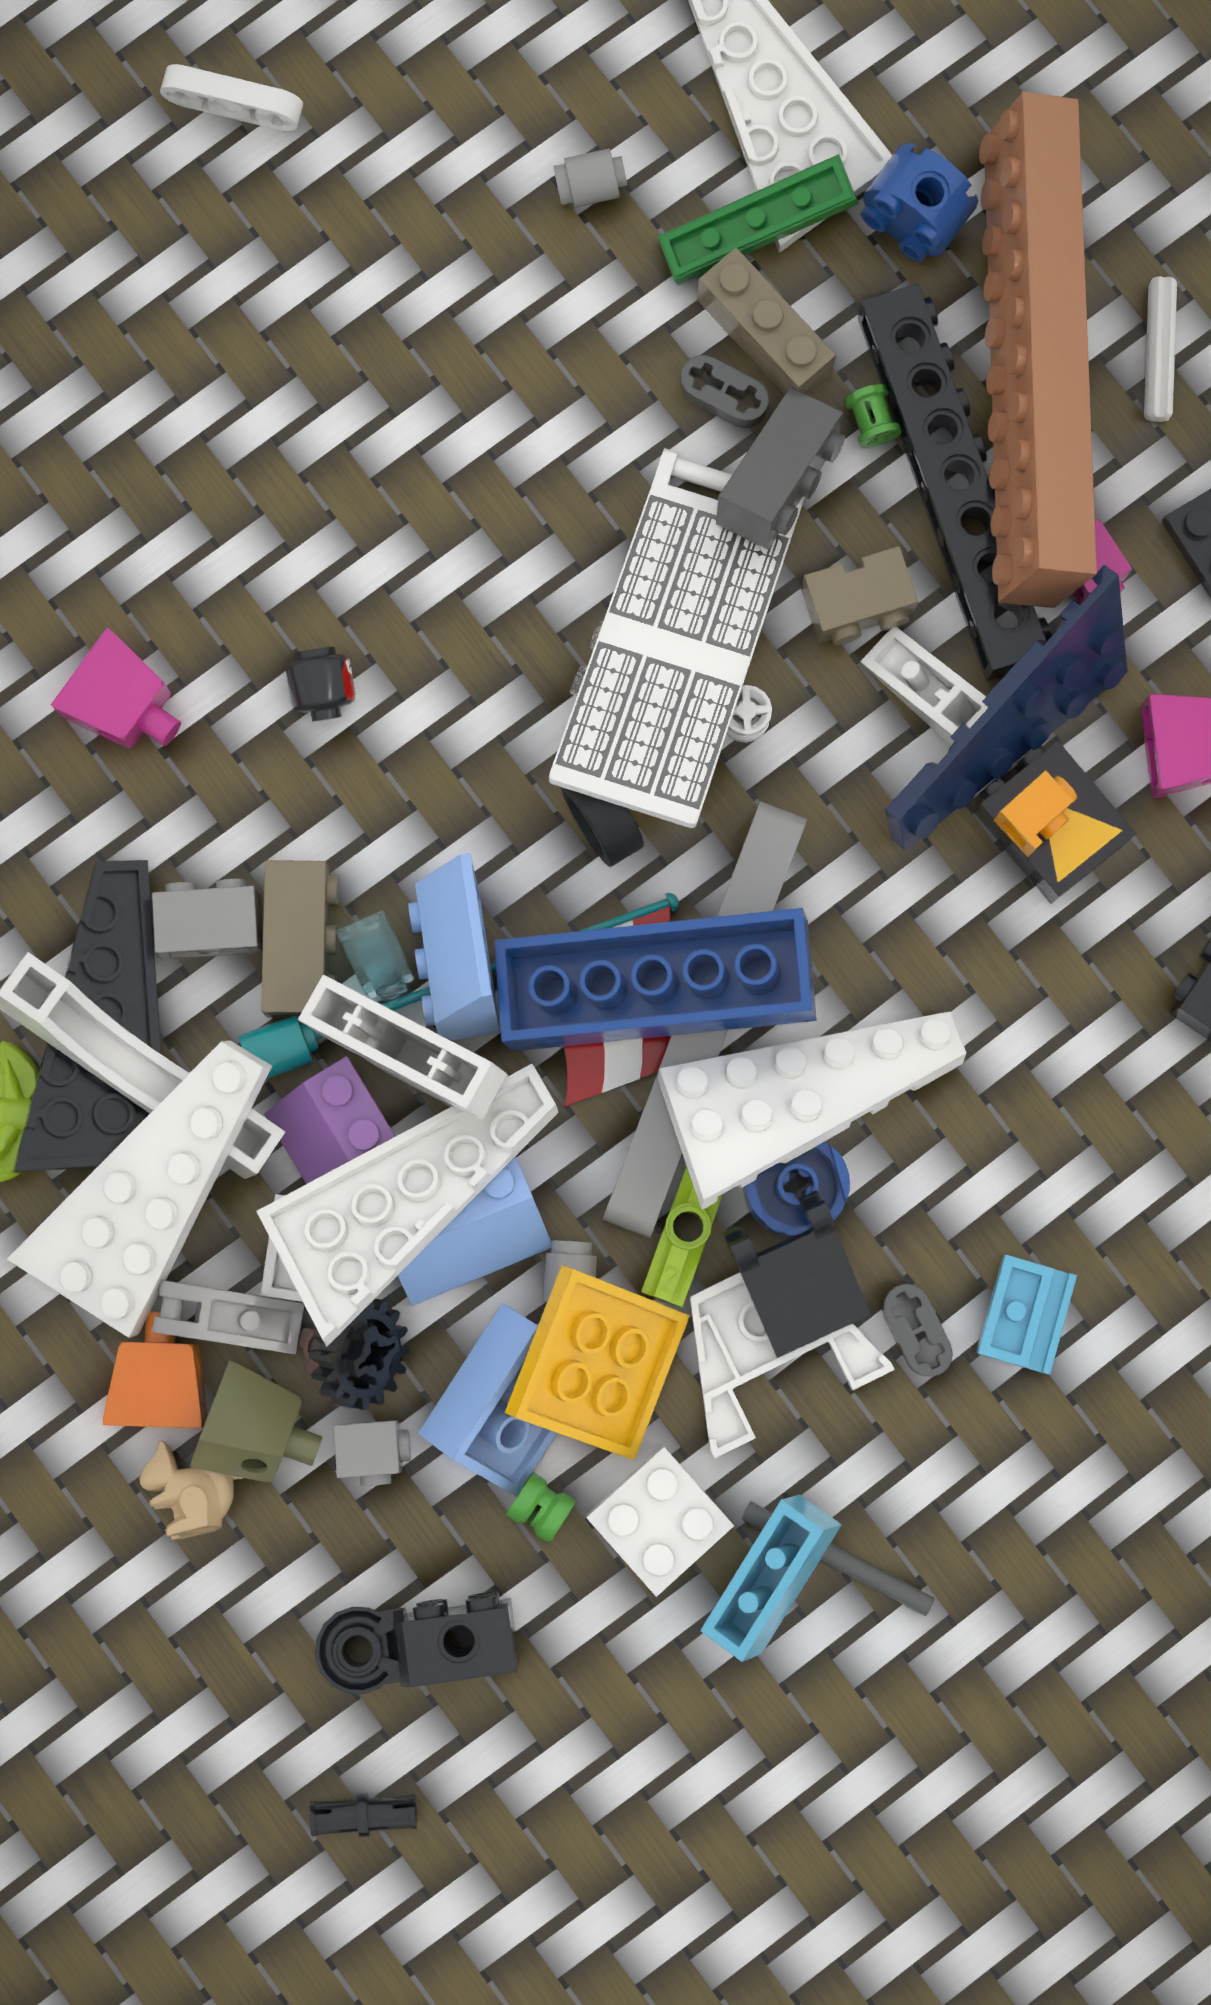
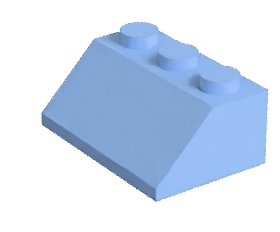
M460 854L415 883L417 902L408 903L413 933L422 932L424 948L415 949L419 979H429L431 995L422 996L426 1026L435 1025L438 1035L450 1041L501 1032L478 884L471 854Z
M516 1156L398 1275L412 1306L551 1248L552 1242Z
M502 1303L418 1434L452 1460L517 1497L557 1433L504 1413L538 1325Z

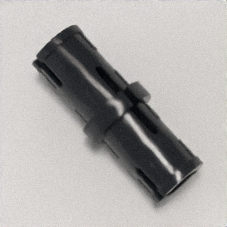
M368 1793L357 1794V1798L354 1800L310 1802V1812H312L310 1814V1830L312 1836L358 1832L359 1837H369L371 1831L417 1829L415 1794L369 1798Z

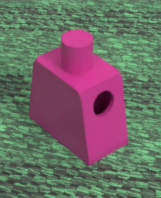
M108 628L105 629L50 704L59 716L128 749L135 746L143 733L161 745L166 746L172 741L181 726L180 720L162 709L171 695L166 684Z
M1160 694L1149 695L1140 706L1152 798H1160L1211 784V698Z

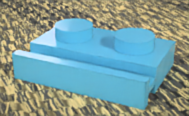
M1006 1254L1003 1255L976 1354L1050 1375L1077 1275Z

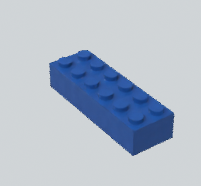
M803 908L494 940L501 1042L511 1051L817 1021L808 920Z

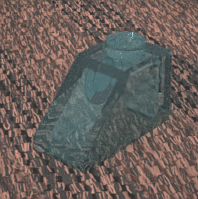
M383 910L336 931L367 998L372 999L378 996L379 1001L384 1002L408 990L405 983L415 979Z

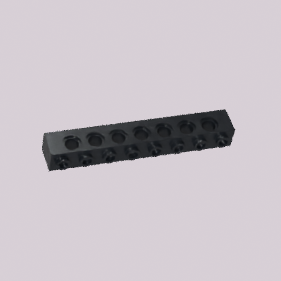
M916 283L863 300L858 314V321L880 383L885 384L888 389L886 400L894 423L900 424L902 430L899 435L987 682L1005 676L1035 641L1043 640L1047 642L1052 637L1048 622L1044 617L1038 618L1034 606L998 603V585L984 580L978 573L977 567L979 565H993L997 556L996 537L991 533V517L995 509V489L991 488L983 465L987 461L983 440L979 433L972 435L966 418L970 416V405L967 395L962 387L956 389L950 373L954 371L952 353L946 342H939L934 326L938 325L934 303L930 297L923 298L920 286ZM901 337H911L919 343L920 349L914 352L904 351L898 346L896 340ZM917 382H927L935 388L937 394L928 398L921 397L915 393L912 385ZM934 427L945 428L951 433L953 440L948 443H938L930 437L928 430ZM952 472L960 473L967 478L969 487L954 489L947 484L945 475ZM966 518H975L982 522L986 532L979 536L970 535L962 528L961 521ZM1001 609L1011 611L1017 617L1018 626L1012 629L1001 627L994 618V612Z

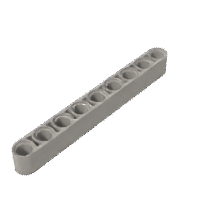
M760 801L717 917L774 910L807 818ZM728 1030L672 1035L660 1068L718 1057ZM659 1070L603 1217L605 1222L650 1238L682 1155L658 1082Z

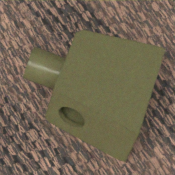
M229 1360L190 1466L196 1469L271 1482L275 1478L283 1456L312 1466L323 1437L294 1427L302 1404V1400L298 1395Z

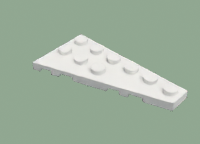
M688 0L756 191L837 154L840 155L856 197L865 191L891 158L892 154L768 0ZM822 221L775 241L778 252H782Z
M949 1011L659 1068L658 1082L701 1210L716 1203L718 1196L736 1186H739L741 1189L755 1181L757 1175L779 1162L785 1164L848 1129L851 1122L868 1112L873 1115L888 1106L891 1099L907 1090L915 1091L962 1065L966 1056V1050Z

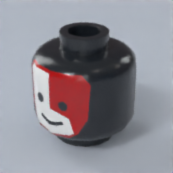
M335 647L296 652V661L291 662L286 668L293 709L300 713L311 712L312 722L342 717L340 707L350 705L356 697L349 658L343 654H336Z

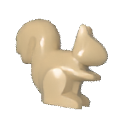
M159 1441L156 1454L141 1472L140 1484L147 1491H163L150 1500L149 1504L155 1510L172 1509L174 1521L167 1525L165 1532L167 1537L171 1536V1539L175 1541L220 1529L222 1527V1519L227 1514L233 1501V1480L243 1478L193 1467L178 1469L170 1446L164 1441Z

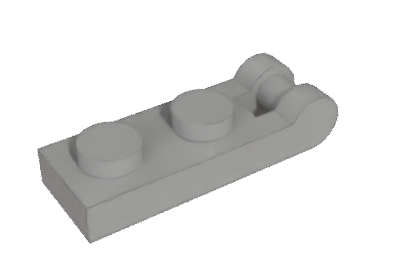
M161 1280L159 1296L164 1297L160 1316L154 1317L152 1332L296 1355L304 1303ZM184 1300L198 1302L194 1322L180 1320Z

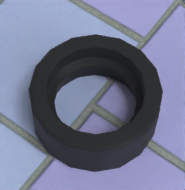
M561 787L563 797L579 828L596 854L607 866L612 867L643 848L642 834L629 808Z

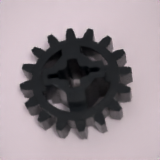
M374 1299L328 1346L325 1345L318 1331L313 1332L312 1336L320 1342L319 1349L309 1352V1358L319 1362V1367L311 1373L312 1379L324 1381L319 1393L322 1396L331 1397L332 1404L351 1409L368 1410L370 1403L378 1405L384 1403L383 1390L391 1392L397 1390V1385L393 1378L396 1373L405 1374L406 1372L405 1366L399 1363L400 1357L410 1352V1347L401 1345L400 1339L405 1336L408 1329L406 1326L395 1325L401 1313L398 1310L387 1308V1301Z

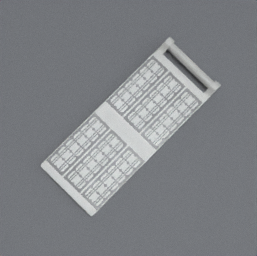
M664 448L549 774V782L688 828H694L697 825L805 497H802L796 506L798 514L788 534L784 536L779 533L768 550L716 525L718 500L669 485L671 478L675 477L721 492L732 474L678 458L679 452Z

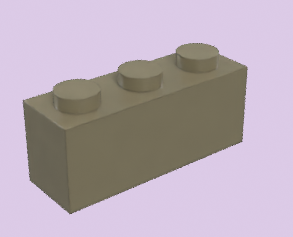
M734 248L699 278L697 301L784 395L790 387L809 395L831 376L836 354L737 248Z
M265 860L261 1012L267 1018H287L293 1015L299 1018L323 975L337 981L336 975L328 974L329 955H337L338 926L330 925V905H338L339 876L331 875V869L326 861Z

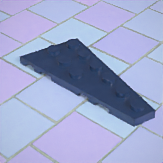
M1106 565L1102 566L1092 578L1097 587L1080 605L1074 600L1068 604L1060 613L1062 622L1054 635L1047 642L1043 640L1034 642L984 698L982 702L988 707L987 710L970 728L962 723L950 736L953 744L945 757L938 764L934 762L926 763L885 809L891 839L903 850L909 848L917 840L928 837L942 820L956 809L967 806L977 792L992 780L1004 776L1017 760L1031 749L1043 745L1052 732L1067 720L1078 717L1085 710L1087 704L1106 689L1114 688L1122 680L1128 671L1120 583L1117 573Z

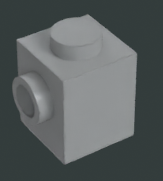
M399 1420L348 1423L333 1426L337 1478L360 1476V1486L391 1484V1474L401 1473L403 1471L402 1462L411 1461L409 1430H400Z

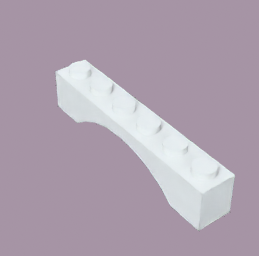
M29 952L22 958L0 989L1 1011L149 1113L189 1074V1072L127 1031L87 998L72 982ZM251 1108L223 1165L244 1179L256 1175L285 1131Z

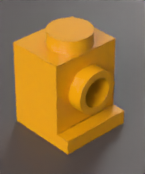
M1044 771L998 813L994 821L1020 850L1029 857L1043 843L1037 835L1040 833L1047 840L1069 820L1063 812L1078 797L1073 788L1063 778L1056 776L1053 779L1047 771Z

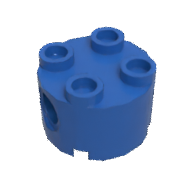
M905 143L897 148L865 191L863 198L865 208L860 215L869 227L878 232H884L885 230L891 237L900 242L899 249L905 256L921 263L926 256L935 257L944 253L975 211L979 200L977 194L970 197L966 194L971 187V183L951 162L928 148H924L920 155L913 153L915 144Z

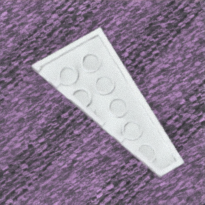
M230 1040L221 1041L7 1260L128 1338L139 1335L159 1295L161 1280L166 1281L272 1065Z
M533 1064L506 1078L483 1121L452 1106L256 1211L326 1346L559 1113L553 1098Z

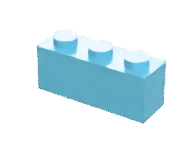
M801 1495L781 1499L700 1631L741 1662L762 1654L842 1524Z

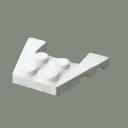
M740 1273L689 1297L709 1447L714 1459L756 1438L733 1392V1388L828 1342L851 1390H855L894 1370L892 1363L864 1337L853 1323L777 1358Z

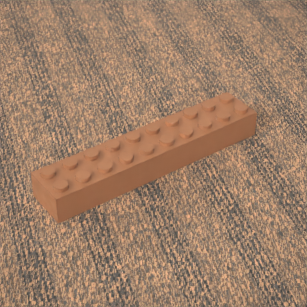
M1022 91L1010 108L1002 113L1000 120L989 134L984 135L979 150L980 163L985 165V183L981 191V207L983 210H986L987 225L982 239V251L988 257V274L983 289L984 299L989 302V321L985 330V344L990 348L991 367L989 368L986 380L987 392L992 395V414L988 423V438L993 442L994 461L989 473L990 486L992 489H995V509L991 517V533L996 537L997 556L993 563L992 578L994 584L998 585V603L1055 608L1097 574L1078 99Z

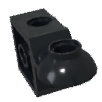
M499 1591L468 1595V1599L465 1600L466 1605L448 1607L447 1599L416 1603L417 1607L413 1608L412 1613H407L405 1607L375 1611L369 1607H350L341 1610L323 1624L316 1638L315 1658L320 1673L331 1686L345 1693L366 1694L380 1689L384 1684L400 1682L401 1687H416L517 1672L519 1653L511 1598L500 1600ZM456 1625H463L473 1633L475 1642L466 1648L458 1647L450 1641L448 1629ZM359 1635L371 1642L373 1655L369 1661L362 1663L350 1659L345 1649L346 1641L349 1637Z

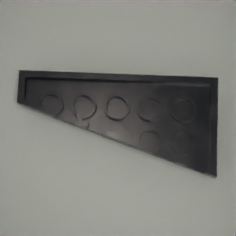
M148 860L97 861L91 875L64 977L118 1024L162 1055ZM47 1042L12 1173L96 1168L150 1113Z

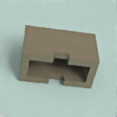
M900 546L862 557L861 563L863 567L845 573L843 564H839L804 575L801 591L819 643L832 640L834 645H841L862 636L861 630L879 625L880 629L885 631L894 627H900L909 622L908 616L914 614L918 599Z

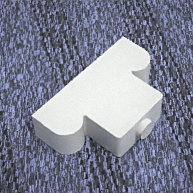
M325 975L321 977L298 1018L300 1022L341 1047L358 1054L385 1073L449 1107L455 1106L482 1121L508 1076L506 1072L485 1058Z

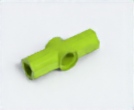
M687 1165L670 1212L665 1220V1226L641 1293L682 1308L706 1241L710 1236L711 1227L723 1194L718 1196L716 1203L701 1210ZM691 1213L701 1221L702 1233L695 1241H682L675 1235L673 1223L680 1214Z

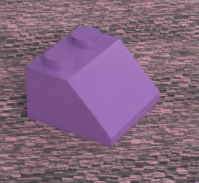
M347 1056L301 1083L264 1113L269 1121L285 1131L280 1141L306 1184L396 1137L378 1104Z

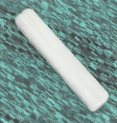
M1154 277L1148 286L1144 417L1146 420L1153 422L1168 421L1173 414L1177 281L1172 277Z

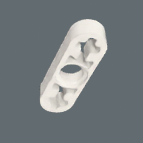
M172 64L166 67L160 93L165 99L179 106L281 131H294L297 129L303 108V101L286 90L179 64Z

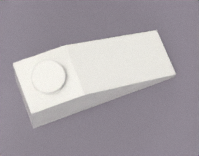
M897 627L891 628L860 661L869 672L950 745L953 744L950 736L962 723L970 728L988 708L982 702L986 696Z

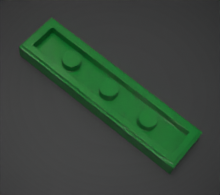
M837 154L657 237L673 279L677 285H680L708 272L734 248H737L743 255L749 254L859 203L840 155Z

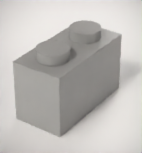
M246 880L216 881V888L196 889V884L192 882H176L166 884V892H152L155 953L162 960L263 953L260 893L254 886H247Z

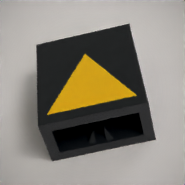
M1059 741L1047 750L1041 745L1027 753L1017 763L1022 770L1008 782L1002 776L985 787L979 793V796L984 801L980 803L974 812L1050 904L1059 899L1136 835L1135 831ZM1044 771H1047L1053 779L1056 776L1063 778L1073 788L1078 798L1063 812L1069 820L1047 840L1039 833L1037 836L1043 843L1034 853L1027 857L996 824L994 819L1006 805Z

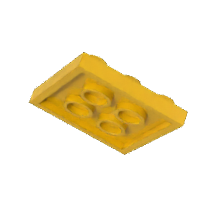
M561 1265L504 1413L635 1460L690 1315Z

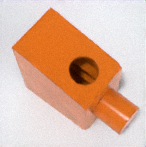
M161 1312L149 1313L145 1321L144 1343L120 1342L104 1410L103 1425L173 1428L204 1427L208 1417L199 1344H175L176 1336L152 1332L154 1317L160 1316Z

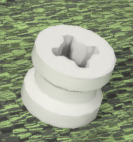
M742 686L733 715H738V717L732 716L727 735L730 738L747 743L755 741L764 735L769 726L772 713L770 699L764 691L756 686Z

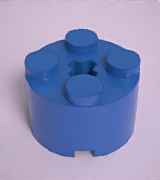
M824 1141L785 1164L779 1162L757 1175L755 1181L743 1187L747 1208L757 1223L770 1233L791 1238L808 1230L810 1225L794 1193H785L783 1185L790 1180L789 1173H795L798 1180L807 1179L809 1187L802 1192V1196L815 1190L819 1192L821 1199L826 1202L833 1221L839 1217L845 1207L850 1192V1177L846 1163L840 1153Z

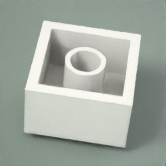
M663 1445L586 1514V1518L656 1597L734 1527L733 1523Z

